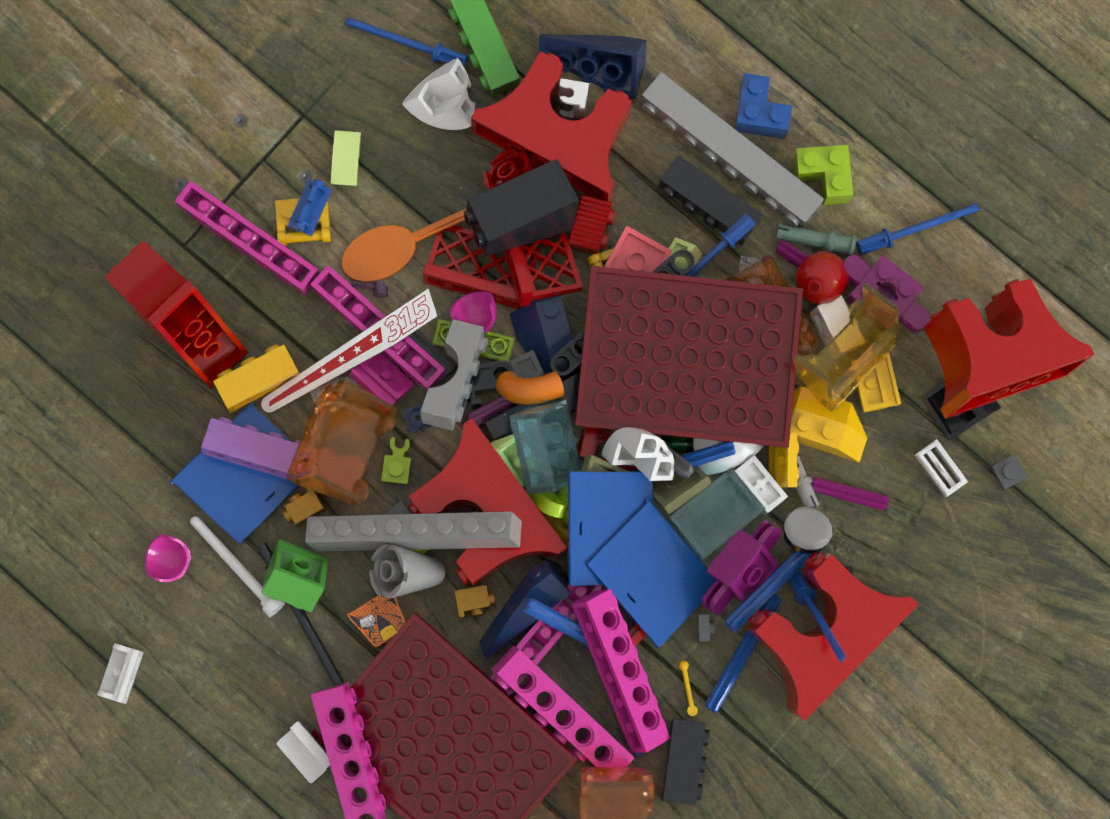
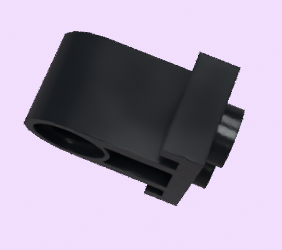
M494 361L480 364L477 375H472L470 381L472 389L467 402H471L472 409L482 406L481 398L475 399V395L497 392V380L494 378L497 371L514 372L513 367L508 362Z

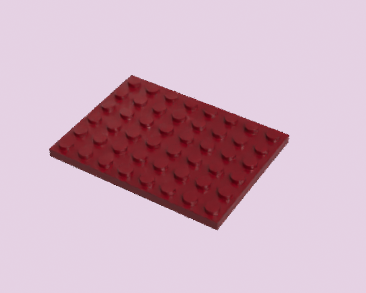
M591 266L575 426L607 430L632 427L646 430L655 435L789 448L803 289Z
M417 612L413 613L350 687L353 688L356 694L357 702L354 705L357 715H361L364 723V730H362L364 740L368 741L371 748L370 762L378 773L379 782L377 787L379 794H383L385 802L403 819H526L579 759ZM336 707L334 710L336 718L344 720L343 710ZM318 725L311 735L325 747ZM342 734L344 745L351 746L352 740L350 736ZM350 760V769L355 773H359V765L355 761Z

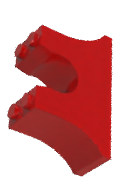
M540 51L525 78L511 94L494 105L475 110L471 117L472 133L504 151L509 149H515L517 152L524 151L536 168L558 159L572 188L585 195L610 201L612 199L614 183L609 173L608 158L619 133L629 118L632 101L629 100L628 95L619 90L614 92L608 89L596 101L594 110L587 117L576 121L561 118L554 112L551 103L558 96L560 90L559 85L563 75V63L554 54L547 53L546 55Z
M144 240L138 246H135L119 264L112 267L110 272L104 277L135 309L134 312L210 389L215 385L213 381L218 379V374L227 369H232L249 353L195 286L172 268Z
M1019 279L1012 280L1004 285V291L998 292L991 297L993 301L984 309L988 323L994 332L986 326L980 311L969 298L961 301L955 298L943 304L944 309L930 316L931 321L923 327L938 356L944 374L945 398L941 411L945 419L1067 377L1095 355L1090 345L1072 337L1056 322L1044 305L1031 279L1019 281Z
M472 418L463 424L460 445L448 465L432 480L409 495L411 504L408 506L412 514L448 513L454 508L465 506L471 507L478 512H513L522 521L520 547L467 548L456 561L458 569L455 571L465 586L470 583L472 587H476L501 568L518 560L530 557H549L558 560L567 552V547Z
M814 552L804 562L806 566L802 572L810 586L815 588L824 600L825 613L823 618L846 655L842 663L838 660L819 625L811 631L800 633L793 628L790 621L777 613L767 609L762 611L758 609L747 620L749 624L745 627L767 649L778 664L786 684V708L793 715L804 721L919 605L911 596L899 593L881 594L870 589L857 580L832 554L819 552L818 554Z

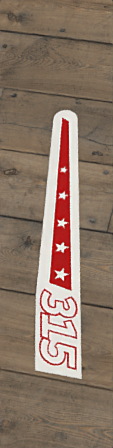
M429 289L264 397L261 402L262 409L266 412H273L393 346L437 317Z

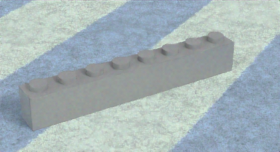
M662 72L642 94L641 104H643L642 107L648 114L652 116L656 114L663 120L662 123L666 128L673 132L675 130L679 132L689 146L698 147L703 151V156L707 160L721 165L723 171L730 178H737L743 182L744 188L753 195L757 193L764 199L767 207L774 211L778 210L785 215L784 219L794 227L798 225L800 228H803L822 205L823 197Z
M513 512L308 517L305 543L317 552L377 550V548L384 544H394L409 550L520 547L522 521Z

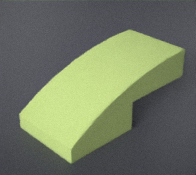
M335 130L331 184L357 186L361 132Z

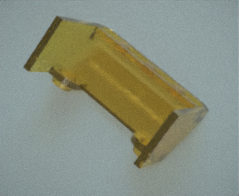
M866 282L862 285L863 298L856 300L849 308V323L817 356L814 354L808 356L797 354L794 357L796 375L829 411L835 410L894 348L899 339V307Z

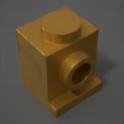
M311 486L306 487L308 493L305 495L300 492L292 496L288 500L289 504L282 510L289 524L294 522L297 527H300L307 523L308 517H317L326 512Z
M486 585L455 591L460 619H465L464 613L470 612V617L486 614L485 609L496 606L493 590L487 591Z

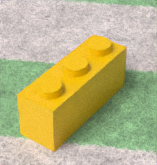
M278 344L266 349L264 351L265 354L259 358L250 357L241 363V367L233 371L227 369L217 375L218 379L213 382L230 413L275 391L299 375L285 345L280 347Z

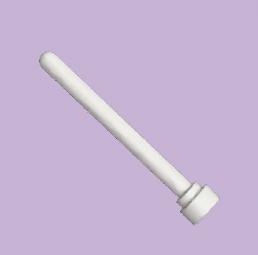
M197 516L191 518L190 524L262 601L260 604L263 606V612L269 618L274 616L285 605V602L271 599L267 595L262 594L263 586Z

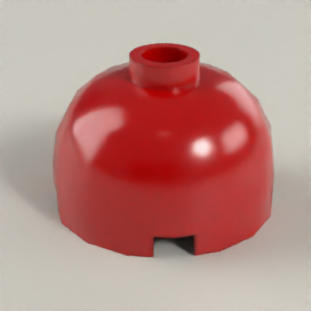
M509 149L492 159L490 162L492 167L489 172L485 170L484 184L490 190L536 169V167L524 151L517 152L515 149Z
M818 251L806 256L796 270V288L803 289L802 297L810 303L821 305L835 301L848 286L849 274L844 267L845 263L834 253Z

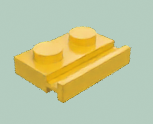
M889 353L851 362L863 413L901 405Z
M790 433L789 448L769 446L768 472L781 488L797 487V480L799 478V470L797 468L799 443L795 433Z

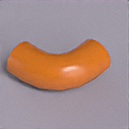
M508 371L502 373L496 381L497 392L506 400L515 404H541L564 396L562 381L555 371L534 378H521L515 372Z

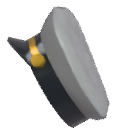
M798 507L788 514L784 522V539L797 552L805 554L820 552L826 547L832 536V525L829 519L822 512L811 507Z

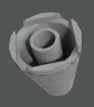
M394 544L380 546L371 561H375L374 570H370L369 573L371 585L376 594L385 598H395L440 585L445 577V568L439 559Z

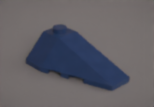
M540 34L539 53L541 51L546 55L547 53L554 54L563 63V72H571L581 77V81L589 84L591 82L603 88V92H606L608 89L614 92L619 90L628 95L630 99H636L645 67L647 40L609 35Z
M561 295L532 302L530 306H524L510 313L516 340L526 353L534 351L544 372L543 375L551 373L549 362L554 354L572 340ZM558 358L554 362V366L558 371L564 372L568 370V362L565 359ZM578 366V367L575 369V370H577L579 373H580V366Z
M545 560L540 565L534 566L523 578L480 640L482 651L486 658H489L537 620L522 609L527 599L533 598L553 608L571 594L562 568L557 562Z

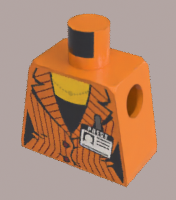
M378 595L347 615L376 649L381 648L385 644L387 645L406 623L396 597L385 598Z

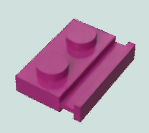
M381 352L360 363L349 374L386 411L414 386V383Z

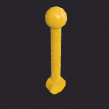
M682 660L679 662L678 667L682 670L689 705L687 714L695 716L698 709L694 706L687 671L689 663Z

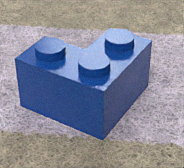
M744 73L741 82L735 130L741 133L785 139L789 130L792 105L766 102L770 77Z

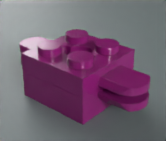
M851 255L845 259L844 267L849 274V282L856 287L846 301L885 333H888L897 320L915 333L922 331L923 327L930 322V313L915 301V298L924 287L884 255L881 256L873 267L858 255Z
M765 520L759 524L751 536L739 529L735 535L730 537L726 547L719 556L712 560L707 570L715 582L702 597L703 606L715 614H721L732 599L743 603L780 566L769 552L781 537V530Z

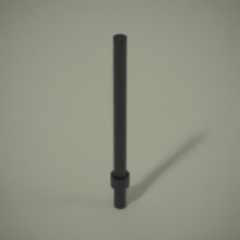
M265 542L259 545L257 549L267 565L265 566L267 570L273 553ZM289 604L333 685L342 684L344 680L306 612Z

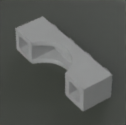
M453 319L445 345L447 355L456 361L458 369L455 376L446 384L428 388L420 411L422 423L453 431L456 422H461L464 413L463 401L468 399L471 394L472 384L470 381L472 375H477L480 366L479 355L484 353L487 347L488 338L484 335V327Z

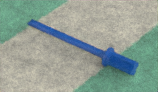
M349 17L345 21L346 25L431 54L432 62L434 63L436 61L448 63L458 58L463 67H466L467 55L447 49L440 42L434 48Z
M973 204L892 233L887 228H884L881 233L856 241L857 251L859 254L864 255L884 247L892 248L893 240L977 212L980 208L977 204Z
M745 213L724 233L720 232L724 239L696 263L685 276L694 277L726 246L730 245L734 249V244L749 232L756 223Z
M798 570L789 579L796 593V601L801 605L808 606L838 660L842 663L846 655L813 601L816 597V591L808 585L802 573Z

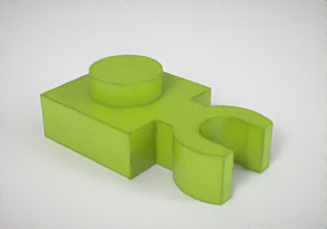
M392 437L390 448L393 455H385L381 481L408 485L412 459L404 457V455L410 449V441L406 439L405 446L399 449L395 446L396 438Z

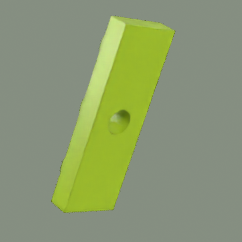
M442 319L438 320L433 344L436 347L446 349L445 341L452 322ZM490 331L485 332L484 335L488 338L487 347L484 353H480L479 357L509 363L515 338Z

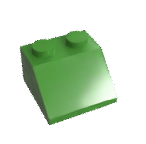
M279 539L264 577L262 594L267 595L271 599L291 604L297 609H303L312 613L325 588L328 558Z

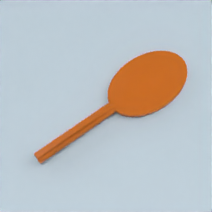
M466 209L413 233L404 227L396 225L380 226L364 232L354 239L345 250L342 258L344 272L350 278L360 282H375L396 274L412 259L416 249V242L465 221L464 211Z

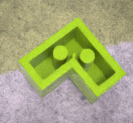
M848 145L796 148L793 155L794 175L801 181L821 180L822 197L824 198L823 205L849 203L853 197Z

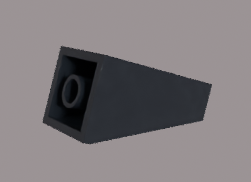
M558 159L468 199L466 211H464V219L467 226H471L474 231V240L477 247H481L485 256L572 231L579 199Z

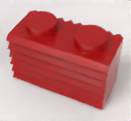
M582 194L569 240L571 249L591 255L599 253L600 249H606L609 235L605 234L607 225L612 226L616 213L615 210H611L613 202Z

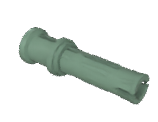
M779 223L776 240H785L823 248L826 252L847 254L849 257L854 254L857 235L850 237L836 234L833 230L824 233Z

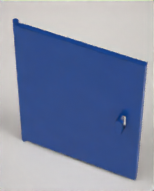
M254 402L248 404L232 420L234 425L241 427L251 425L258 428L261 433L267 435L270 432L278 433L285 437L284 440L290 441L253 406ZM202 451L170 481L172 485H177L239 545L301 484L203 455Z
M568 472L569 586L603 585L586 564L642 508L647 498L653 504V481H650L642 472Z
M647 498L642 508L599 550L586 566L606 589L612 590L618 603L653 644L660 648L702 603V597L715 581L707 572L706 566Z

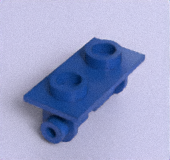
M308 179L288 227L312 236L332 189L324 186V182L318 179H314V181Z

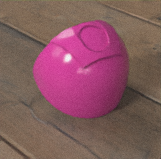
M477 291L458 299L451 307L450 315L452 321L454 319L484 327L485 333L495 323L497 307L494 297L490 292Z
M166 534L158 535L150 543L146 552L145 569L148 576L160 582H171L181 578L188 569L191 559L190 551L178 538Z

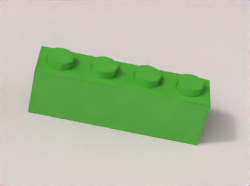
M450 0L451 9H448L452 23H458L461 29L458 32L462 45H468L471 54L468 55L473 68H478L482 75L479 77V81L484 92L489 91L493 98L518 87L520 77L485 1Z

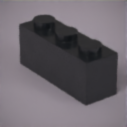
M672 719L661 801L696 805V800H701L703 784L698 783L699 774L704 773L706 767V757L702 756L703 745L708 746L710 730L705 729L706 723Z

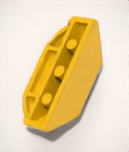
M802 386L794 390L790 433L797 434L798 443L859 463L867 436L852 403Z

